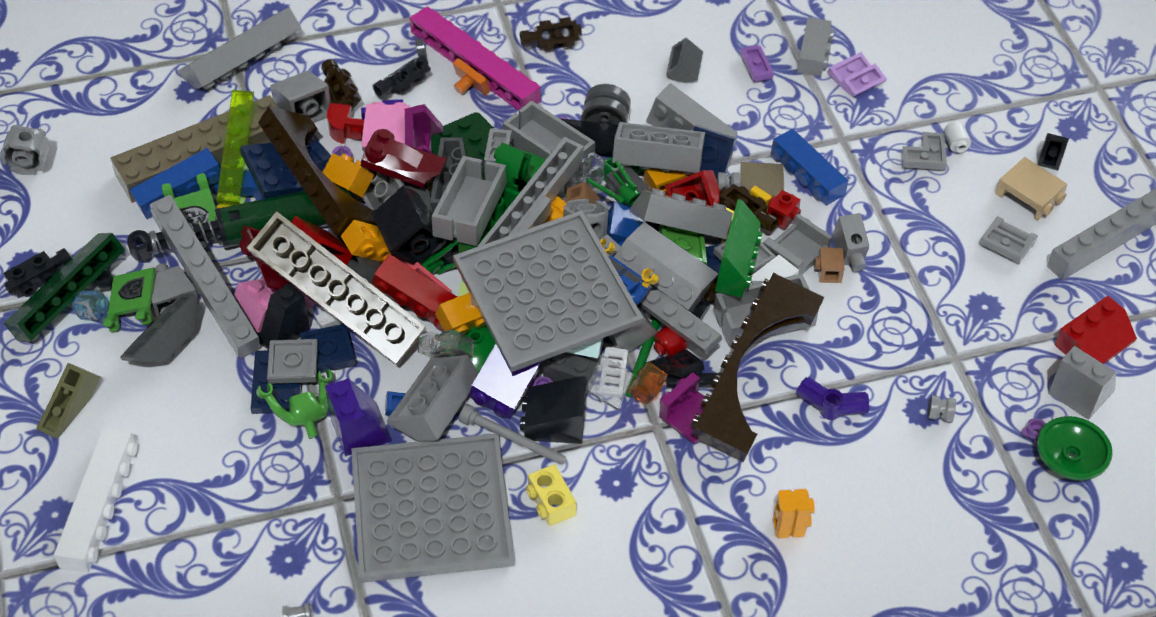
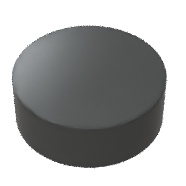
M423 38L416 39L415 44L418 57L424 55L427 58Z

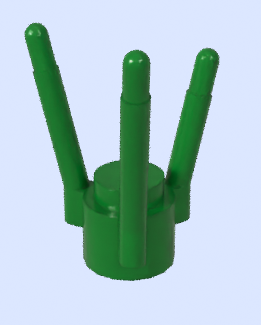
M615 161V164L627 182L625 183L616 172L613 173V176L622 185L618 191L620 195L615 194L590 178L586 179L589 184L616 199L620 204L626 203L628 206H632L641 194L619 161Z
M457 239L440 252L437 250L422 266L431 274L437 272L439 275L446 270L455 268V263L443 266L445 263L443 255L458 244Z

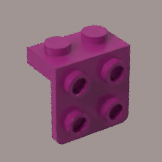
M693 372L687 378L680 379L671 392L663 394L659 401V417L690 442L698 443L699 440L691 436L694 428L690 425L696 413L702 414L704 408L701 407V403L705 396L698 392L700 377Z

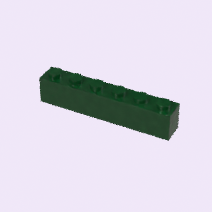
M98 233L3 324L17 341H32L106 270L125 249L113 233Z

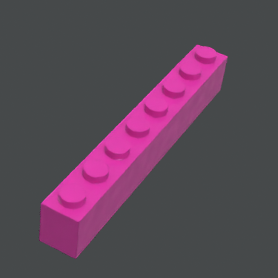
M426 6L409 17L412 34L419 39L423 38L427 45L452 63L458 58L487 79L489 87L494 94L519 111L531 100L536 104L541 102V87L536 82L530 80L521 71L516 70L507 61L502 60L493 51L488 50L479 41L474 40L465 31L460 30L437 11Z

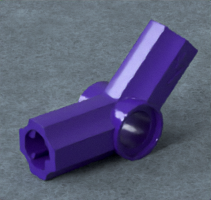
M805 377L796 391L798 396L820 409L821 416L827 420H835L844 414L869 413V396L866 392L841 393L836 389L825 388L810 377Z

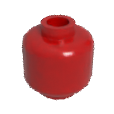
M667 326L654 335L655 344H653V347L660 356H675L688 346L685 339Z

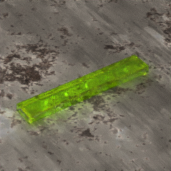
M232 90L216 199L217 204H240L245 161L240 154L241 146L248 145L254 101L253 91Z

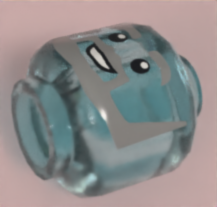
M83 290L75 296L72 308L80 320H100L108 312L109 300L101 291Z

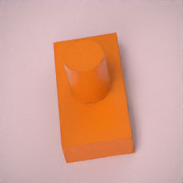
M459 58L453 62L455 71L461 78L454 85L458 93L462 95L471 86L485 96L491 91L488 81L484 76Z

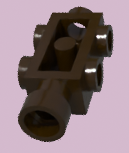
M571 17L560 18L559 23L551 24V20L541 21L539 26L534 27L535 31H520L522 47H528L531 44L537 43V47L543 46V50L555 49V44L561 43L563 47L575 45L574 41H578L579 36H582L581 25L577 24L576 20L571 21ZM563 29L568 30L567 36L562 35ZM543 32L549 34L548 39L542 37Z
M334 59L324 61L321 69L327 77L324 82L329 87V95L332 98L331 103L351 105L352 111L362 99L358 93L357 86L351 79V74L344 68L340 69Z
M735 184L729 188L724 186L721 189L720 204L726 205L727 208L735 211L737 200H743L761 222L760 225L764 231L770 234L777 228L779 218L773 214H767L768 206H766V202L762 198H754L749 194L746 187H738Z

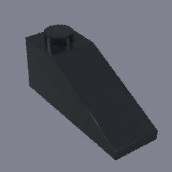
M560 118L595 141V152L613 154L614 138L618 124Z

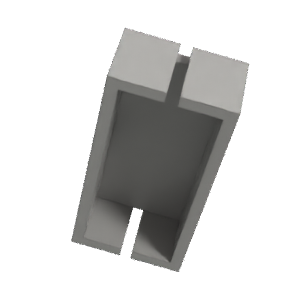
M532 100L519 110V115L515 113L503 122V130H512V146L522 151L526 150L547 159L561 140L566 137L584 146L582 164L579 166L581 170L595 160V141ZM579 168L575 171V173L568 181H570L574 176H576L579 173Z
M463 156L432 215L433 236L452 241L454 238H457V242L477 246L506 187V165L486 161V180H483L482 160Z
M803 274L785 277L809 289ZM763 283L750 285L749 290L744 289L742 298L724 293L715 294L713 311L720 326H722V331L729 346L732 345L736 335L741 337L744 330L740 329L746 316H752L754 311H751L750 308L756 297L761 298L763 293L759 290ZM818 312L811 325L806 323L789 325L769 332L761 338L815 326Z

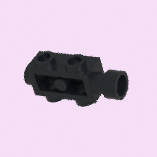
M420 55L389 74L383 80L374 83L373 90L379 98H384L390 92L399 91L403 93L411 88L410 84L412 82L418 83L425 79V73L431 70L427 58L424 55Z
M65 248L57 251L56 255L49 258L45 251H42L4 272L3 274L7 281L4 283V286L10 295L15 293L18 298L22 296L29 297L35 293L38 287L44 285L58 272L57 270L63 267L71 257Z

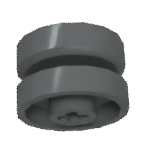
M612 84L595 85L588 90L585 96L581 121L618 125L619 122L627 123L631 107V99L628 93Z

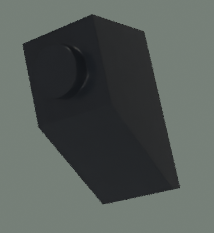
M1047 133L1037 165L1058 171L1069 138Z

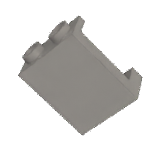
M797 214L794 217L792 226L775 240L768 237L763 244L776 256H782L799 269L798 274H804L814 265V258L819 256L820 247L828 248L831 246L832 236L813 224L809 219Z

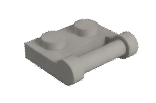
M997 216L981 237L979 244L1020 264L1027 252L1035 244L1038 235L1034 233L1029 234Z

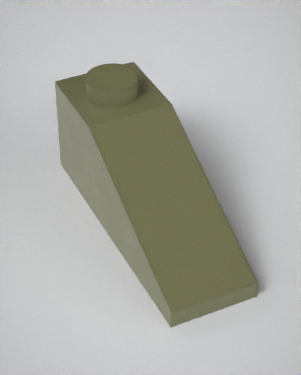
M67 363L36 429L58 439L91 399L101 376Z

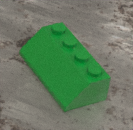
M740 199L737 200L715 292L742 298L744 289L749 290L752 276L748 274L753 275L756 261L752 259H757L759 246L755 245H760L763 232H759L761 222L743 200Z

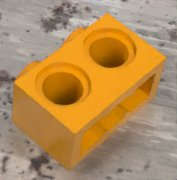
M353 220L341 235L352 255L383 262L388 254H392L389 252L378 227L375 225Z

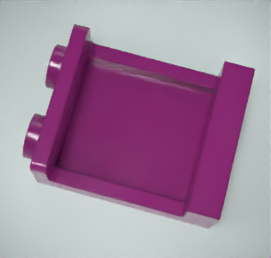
M425 104L406 108L405 144L433 154L431 152V135L443 132L442 123Z

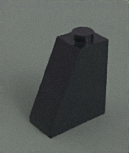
M290 282L270 295L259 336V343L267 350H269L270 340H297L300 338V333L310 330L305 297Z

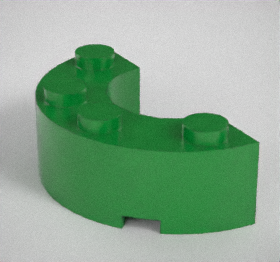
M503 142L494 152L495 163L506 165V187L517 192L523 190L546 161L545 158L526 150L522 151Z

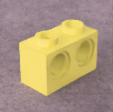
M555 464L528 474L526 492L531 500H535L539 517L541 519L545 518L549 527L576 516L577 502Z

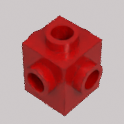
M781 190L777 196H773L770 199L767 214H773L779 218L778 227L785 230L794 220V217L797 214H801V209H799L801 199Z

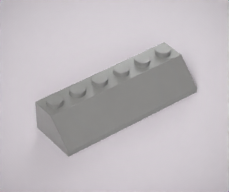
M288 7L177 70V72L195 89L203 87L205 90L215 84L213 80L220 77L223 80L232 74L230 70L235 67L240 70L247 66V60L252 57L254 60H257L264 56V50L270 48L272 51L281 46V40L286 39L289 41L298 36L296 32L302 28L292 10Z

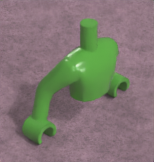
M327 369V379L321 376L320 371L317 373L316 380L319 383L318 400L313 392L292 396L289 398V411L282 408L272 395L273 386L270 383L267 384L268 393L262 392L259 385L256 394L259 398L265 399L273 413L288 425H305L308 438L313 439L318 437L314 423L327 415L328 402L325 385L331 380L332 371Z

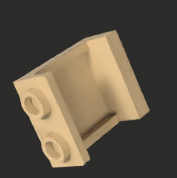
M1024 157L999 179L995 194L1003 198L1008 192L1034 208L1036 210L1034 218L1039 221L1044 215L1048 216L1056 204L1060 205L1067 195L1065 190L1068 184Z

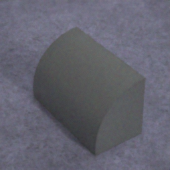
M687 37L672 46L666 75L682 83L698 80L703 51Z

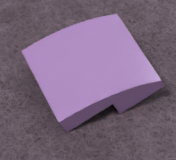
M862 52L829 67L827 71L832 79L853 97L887 80L876 63L870 65Z

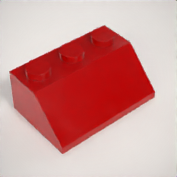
M1106 296L1063 326L1054 345L1065 355L1076 346L1102 364H1105L1133 344L1137 337L1126 310L1110 296Z

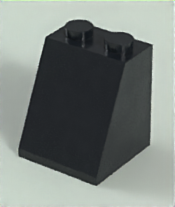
M405 185L372 213L389 252L413 265L416 262L422 265L449 241L448 239L433 236V213L420 195Z
M586 376L528 387L527 397H522V411H526L525 416L520 418V431H524V436L533 441L582 444Z

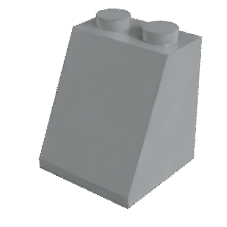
M307 70L270 85L272 99L278 108L308 115L313 123L327 118V111L331 103L329 87L326 82Z
M1074 346L1061 360L1048 394L1089 420L1114 392L1116 372Z

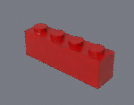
M388 254L375 272L371 282L379 291L394 298L398 304L407 306L417 316L431 321L440 330H443L435 315L439 305L457 298L448 290Z

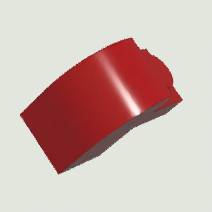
M330 103L327 111V123L331 138L341 144H345L347 138L362 140L365 119L352 118L351 105Z

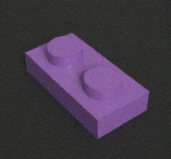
M760 45L741 48L740 55L754 82L773 78L774 71Z

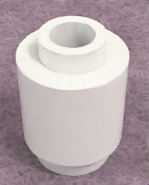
M952 121L946 125L944 134L950 149L953 152L959 153L966 151L971 145V140L965 126L959 121Z

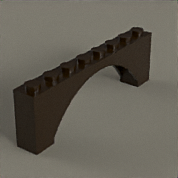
M268 106L258 124L332 232L336 235H342L353 220L377 226L372 216L375 210L363 205L336 186L322 173L309 156L306 145H308L318 129L308 115Z
M774 272L770 280L765 278L759 290L763 293L761 298L756 297L750 308L754 312L751 317H745L740 327L744 331L741 337L736 335L730 347L734 349L732 355L726 354L720 366L724 368V371L721 375L716 374L710 386L714 388L712 394L705 395L701 403V407L704 408L702 414L696 413L690 425L694 428L691 434L692 437L741 462H744L757 436V433L753 432L748 425L738 399L737 372L741 358L753 343L769 332L794 324L806 323L811 325L824 300L823 296Z

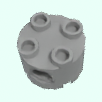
M19 125L11 126L10 131L7 132L0 154L2 164L4 166L6 164L9 165L11 171L21 175H34L38 170L41 172L50 147L46 132L40 128L33 129Z
M574 199L568 201L566 206L564 205L563 217L582 210L597 238L600 240L607 235L609 207L605 203L595 200V204L589 203V199Z

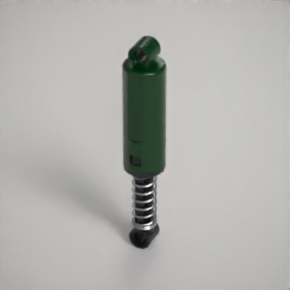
M340 188V189L343 190L345 193H347L348 195H350V193H349L348 190H346V189H344V188ZM304 190L215 209V221L206 219L205 223H200V221H197L196 225L188 223L199 242L206 241V243H209L211 239L218 241V238H221L223 248L239 245L242 239L240 232L244 225L261 230L276 211L290 222L297 216L318 227L328 226ZM136 230L129 234L127 238L130 254L138 261L147 260L151 257L152 253L158 254V251L164 253V249L173 251L162 232L155 233L152 230L147 233L142 230Z

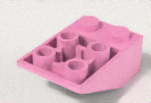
M264 278L238 283L234 294L235 300L257 333L261 332L270 295L277 291L268 288ZM304 295L307 309L316 304Z

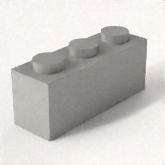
M808 17L797 73L821 77L822 70L827 69L829 57H825V55H830L832 43H828V41L832 42L834 30L831 29L832 21Z

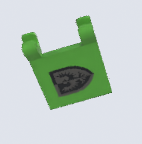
M204 173L198 174L196 177L200 191L174 198L169 183L162 185L164 197L172 196L188 223L196 225L197 221L205 223L206 219L215 221L216 207Z
M154 267L113 277L108 315L103 320L104 327H110V332L118 331L120 328L118 315L136 312V319L142 320V325L152 322L151 301L156 273Z

